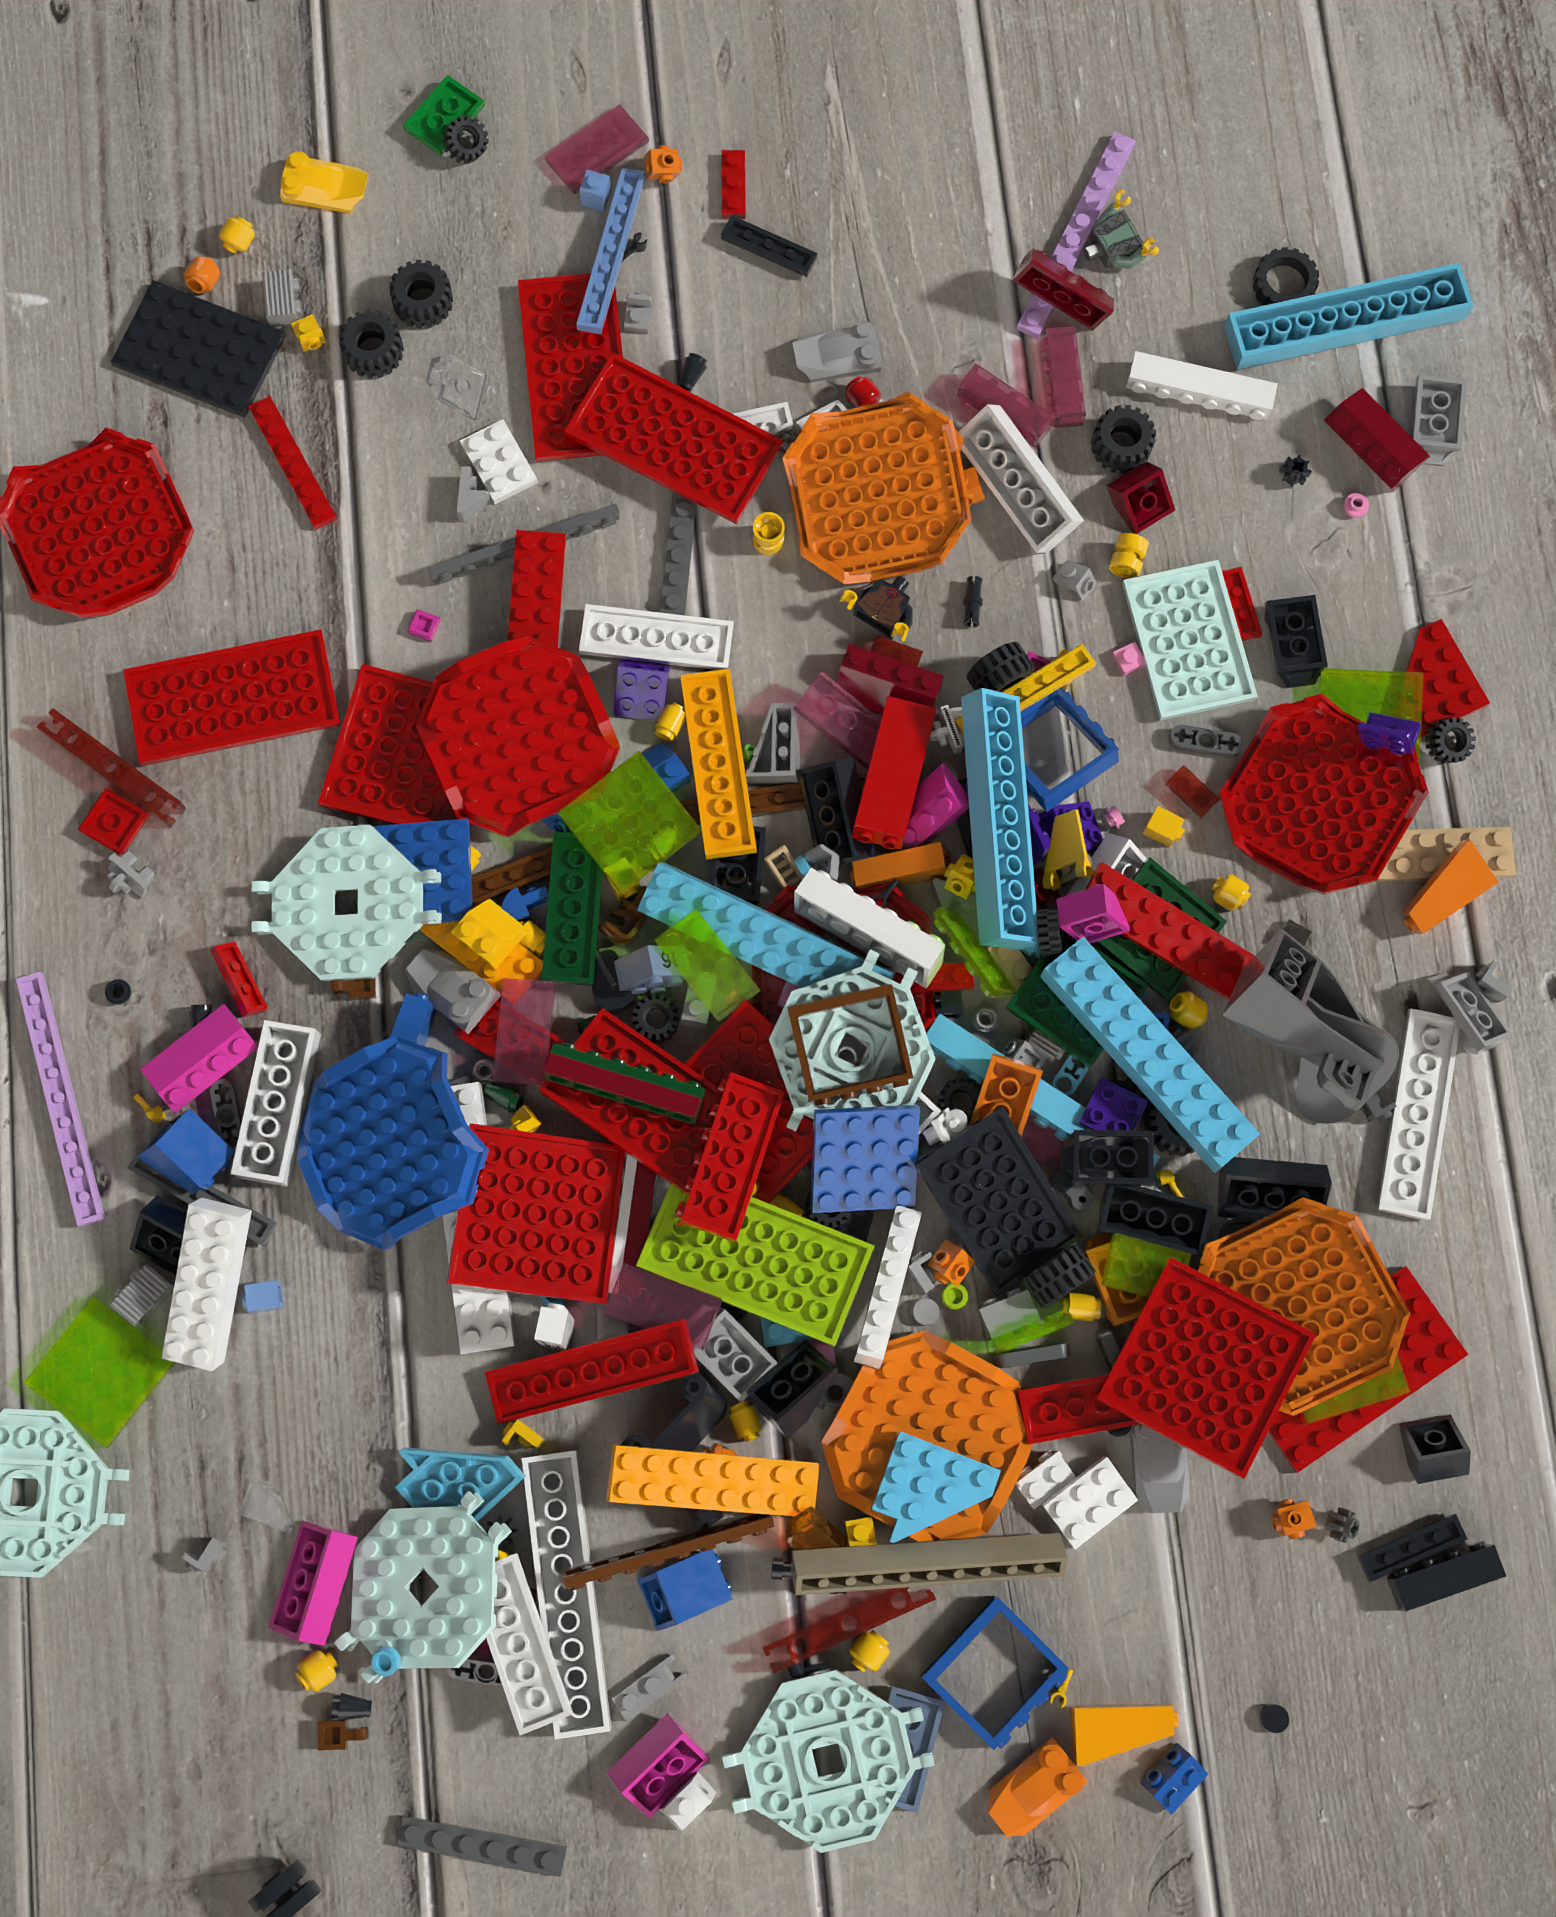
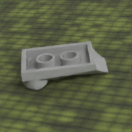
M859 321L853 327L801 336L792 342L796 366L809 377L810 383L881 372L882 369L876 330L873 323L871 324L868 321Z
M1422 374L1417 376L1416 386L1413 390L1412 438L1431 456L1423 464L1445 466L1462 449L1467 380Z
M423 948L405 970L410 981L411 990L428 996V1001H431L438 1012L467 1034L472 1031L501 996L500 992L486 980L480 978L445 951Z
M1469 972L1461 975L1441 973L1427 979L1450 1009L1462 1030L1461 1045L1466 1052L1474 1055L1494 1048L1513 1035Z
M702 1305L686 1321L695 1357L741 1403L748 1396L746 1392L778 1364L724 1308Z
M1142 1424L1132 1426L1131 1441L1136 1498L1150 1513L1182 1512L1190 1498L1187 1449Z

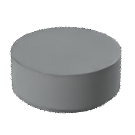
M925 1298L919 1300L914 1305L912 1313L917 1323L928 1326L938 1319L940 1311L935 1301Z

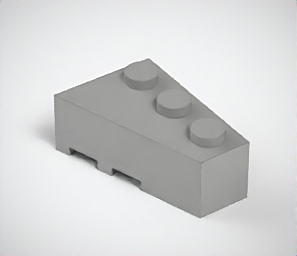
M771 703L761 731L759 743L755 747L752 762L745 774L749 785H787L799 783L797 770H800L801 712L797 703Z

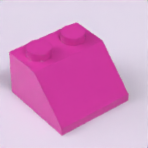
M1104 884L1092 885L1089 889L1071 892L1065 897L1057 899L1059 927L1077 941L1084 937L1089 943H1093L1130 931L1115 893Z

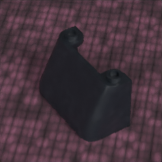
M699 1372L686 1375L681 1381L680 1390L686 1398L685 1400L689 1403L687 1407L653 1443L642 1434H632L621 1445L693 1451L724 1418L727 1412L726 1402Z

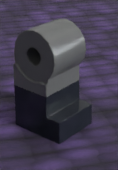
M1061 1168L1048 1180L1053 1190L1056 1188L1068 1200V1206L1074 1212H1084L1093 1205L1094 1198L1091 1191L1083 1183H1073L1069 1178L1062 1175Z

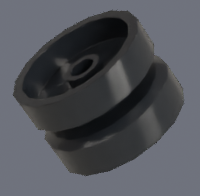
M297 1859L284 1871L281 1869L261 1886L262 1890L253 1896L248 1903L255 1913H261L273 1904L275 1909L265 1917H292L322 1890L314 1879L308 1880L298 1889L295 1887L294 1884L303 1878L307 1871L300 1860Z

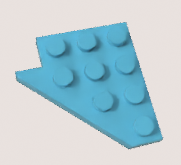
M899 1431L871 1510L896 1519L889 1538V1542L895 1543L992 1497L1001 1470Z
M405 1447L399 1451V1454L411 1466L413 1471L395 1488L412 1508L460 1506L462 1498L468 1491L472 1494L478 1493L485 1500L471 1514L478 1522L526 1476L509 1456Z

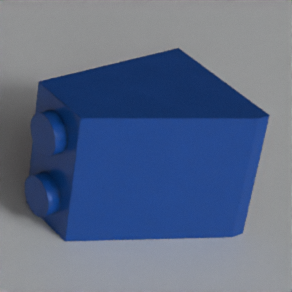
M189 1108L172 1119L139 1153L138 1157L193 1194L200 1189L204 1192L213 1184L215 1180L212 1177L217 1171L222 1173L231 1164L229 1158L235 1151Z
M713 1549L702 1551L637 1579L657 1631L678 1625L733 1600L730 1583L724 1578L721 1571V1561Z

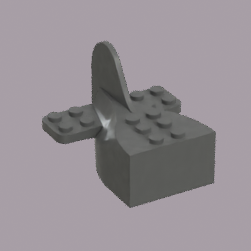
M1282 928L1242 969L1222 1015L1258 1039L1301 1057L1296 1089V1103L1300 1112L1306 1118L1323 1124L1342 1121L1360 1109L1392 1076L1399 1056L1398 1045L1394 1037L1387 1031L1378 1028L1358 1012L1340 982L1325 963Z

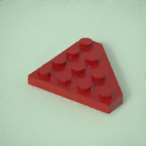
M1442 619L1420 628L1417 632L1414 648L1409 658L1405 678L1398 695L1394 715L1392 716L1420 722L1421 727L1417 740L1430 734L1427 732L1428 728H1432L1431 724L1438 722L1439 719L1464 718L1490 704Z

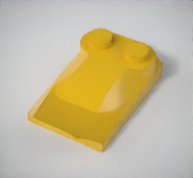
M296 151L291 153L286 159L281 179L280 198L285 203L352 214L354 205L364 197L369 173L357 167L312 159L305 153Z

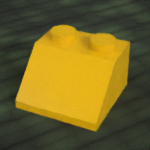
M487 899L468 911L451 932L461 943L496 970L529 930L491 899Z

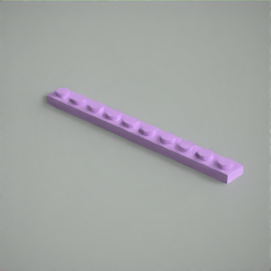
M1114 131L1051 257L1053 261L1065 265L1071 272L1135 146L1136 140ZM1033 294L1016 330L1038 339L1054 306Z
M40 971L16 978L77 1226L82 1227L105 1220L44 973Z

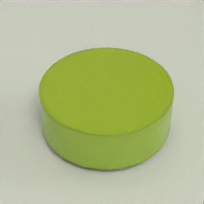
M951 1283L948 1284L941 1293L942 1303L951 1310L962 1308L968 1300L966 1288L961 1284L958 1287Z

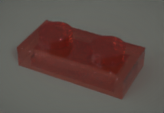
M876 635L871 648L873 652L917 667L923 654L922 650Z
M1184 765L1165 783L1201 819L1220 800Z

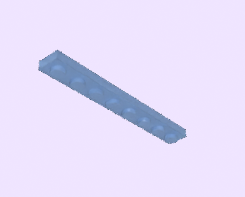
M627 168L621 169L577 321V330L596 334L602 333L644 185V171Z

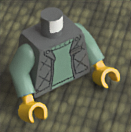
M1124 190L1116 192L1114 197L1116 202L1111 203L1103 211L1093 226L1090 239L1091 245L1083 249L1084 256L1088 262L1100 258L1106 268L1131 269L1147 258L1146 255L1155 256L1158 254L1159 248L1157 246L1149 249L1152 244L1156 243V240L1147 238L1143 242L1125 210L1120 211L1119 208L1121 206L1126 207L1131 203L1129 196L1123 202L1120 201L1121 196L1125 194Z

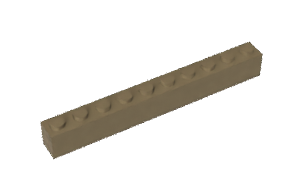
M1060 1533L792 1551L791 1573L795 1595L1063 1577L1067 1555Z

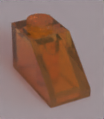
M812 1506L787 1521L786 1541L793 1549L813 1550L846 1547L847 1537Z

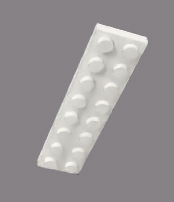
M1416 1009L1408 1010L1394 1102L1397 1107L1392 1109L1393 1115L1390 1120L1376 1210L1425 1221L1431 1220L1460 1027L1454 1017Z

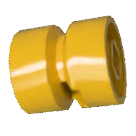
M764 512L759 514L753 522L752 541L754 548L759 553L773 555L782 549L784 544V522L778 514Z
M1119 534L1114 548L1115 553L1112 554L1109 564V570L1122 578L1139 577L1143 566L1142 559L1146 556L1149 542L1137 534Z

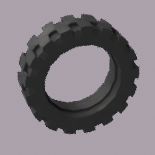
M1282 247L1281 250L1274 249L1269 255L1263 256L1253 276V291H1256V298L1258 301L1261 300L1263 302V306L1315 295L1319 285V270H1316V263L1314 260L1311 261L1308 254L1305 252L1302 254L1296 248L1289 250L1288 247ZM1277 266H1289L1296 269L1302 275L1305 281V288L1301 293L1293 296L1282 295L1270 287L1267 281V273L1271 268Z

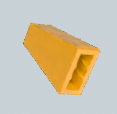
M1170 1704L1071 1706L1073 1763L1076 1766H1084L1175 1735L1174 1728H1178V1713L1173 1711V1706Z

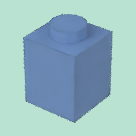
M587 170L580 187L581 205L604 212L611 193L610 176Z
M274 1280L244 1285L245 1292L241 1293L243 1308H247V1312L254 1314L284 1309L281 1282Z

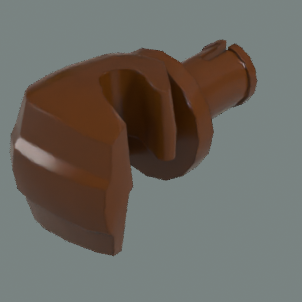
M643 885L631 902L623 900L619 905L621 910H614L610 913L611 917L620 919V926L604 921L598 927L600 932L613 943L627 945L643 926L647 918L644 913L637 909L647 886Z

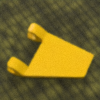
M1075 809L1056 816L1043 876L1044 888L1052 890L1061 887V881L1055 870L1076 863L1075 872L1077 877L1090 878L1094 874L1092 865L1087 857L1079 811Z

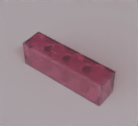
M1076 327L1046 328L1045 336L1040 340L1041 352L1045 353L1046 360H1043V373L1048 375V382H1046L1045 388L1046 396L1051 399V404L1048 405L1049 419H1053L1054 428L1083 426L1086 411Z
M976 363L958 386L957 396L965 405L973 406L979 412L987 404L1000 405L1029 446L1031 445L1035 449L1053 427L1054 415Z

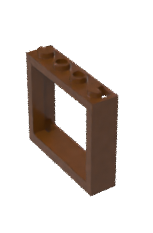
M892 984L788 1007L809 1102L814 1101L815 1106L831 1103L830 1097L840 1095L841 1100L857 1097L856 1091L865 1089L867 1094L883 1091L882 1085L891 1083L893 1088L909 1085L908 1080L914 1078ZM886 998L903 1072L815 1092L798 1018Z

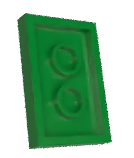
M446 75L403 124L404 131L442 156L446 144L443 145L442 140L445 138L443 136L445 128L455 118L457 119L462 115L464 118L469 115L473 120L485 107V101L452 77Z

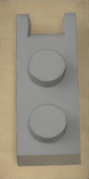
M673 1654L612 1698L627 1722L688 1677L684 1672L675 1678L667 1665L675 1660Z

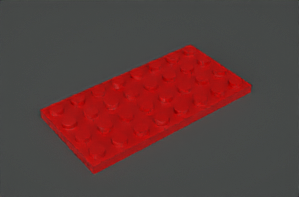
M591 273L518 280L536 462L603 456L564 435V430L612 352L623 357L615 287L602 333L596 334L577 330V321Z
M613 352L564 430L565 436L735 524L738 523L784 443V440Z
M322 629L123 669L138 759L141 766L341 725Z
M602 1008L573 1044L577 1048L576 1050L585 1053L587 1050L599 1053L602 1058L608 1060L612 1058L621 1059L628 1066L635 1068L638 1065L649 1068L651 1073L658 1075L667 1073L675 1076L676 1080L681 1082L694 1081L702 1086L701 1088H705L706 1097L696 1125L547 1080L541 1085L539 1091L687 1195V1192H684L683 1189L688 1176L693 1177L695 1167H692V1162L696 1152H701L704 1143L700 1142V1138L704 1128H709L712 1118H709L708 1114L713 1102L717 1103L720 1094L716 1093L717 1086Z
M1407 1266L1402 1267L1390 1276L1410 1312L1393 1369L1294 1416L1278 1411L1268 1433L1295 1473H1299L1469 1355Z

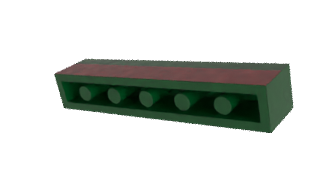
M562 1043L561 1045L553 1044L543 1071L545 1080L696 1125L706 1097L705 1088H701L702 1086L694 1081L681 1082L676 1080L675 1076L667 1073H662L661 1075L651 1073V1070L644 1066L638 1065L636 1068L628 1066L621 1059L612 1058L608 1060L602 1058L599 1053L587 1050L586 1053L578 1051L575 1046L568 1043Z

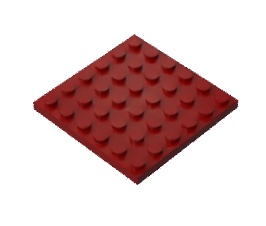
M365 664L361 665L318 800L319 806L391 825L457 819L416 727L432 687V681Z
M746 999L685 1065L717 1087L721 1078L725 1079L732 1072L785 1092L756 1180L757 1191L752 1196L769 1204L812 1159L813 1119L803 1115L796 1131L786 1127L794 1108L769 1041L775 1026Z
M470 1123L469 1128L484 1143L489 1152L484 1169L479 1171L476 1184L479 1186L473 1204L457 1210L447 1284L602 1305L607 1304L625 1151L613 1144Z
M1170 1257L1096 1400L1244 1480L1317 1334Z

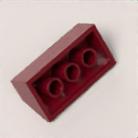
M1034 248L1024 256L1012 280L1091 330L1098 327L1114 311V298L1109 296L1105 290L1096 288L1088 283L1084 277L1072 273L1065 265L1056 263L1048 258L1044 252Z
M1363 387L1341 402L1324 419L1325 423L1393 492L1431 457Z
M849 644L840 667L832 699L883 715L887 696L934 707L944 675Z

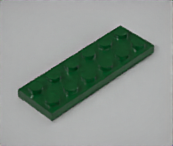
M554 831L542 983L594 986L605 850V835Z

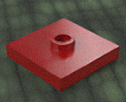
M105 788L77 830L114 853L121 855L127 851L150 814Z

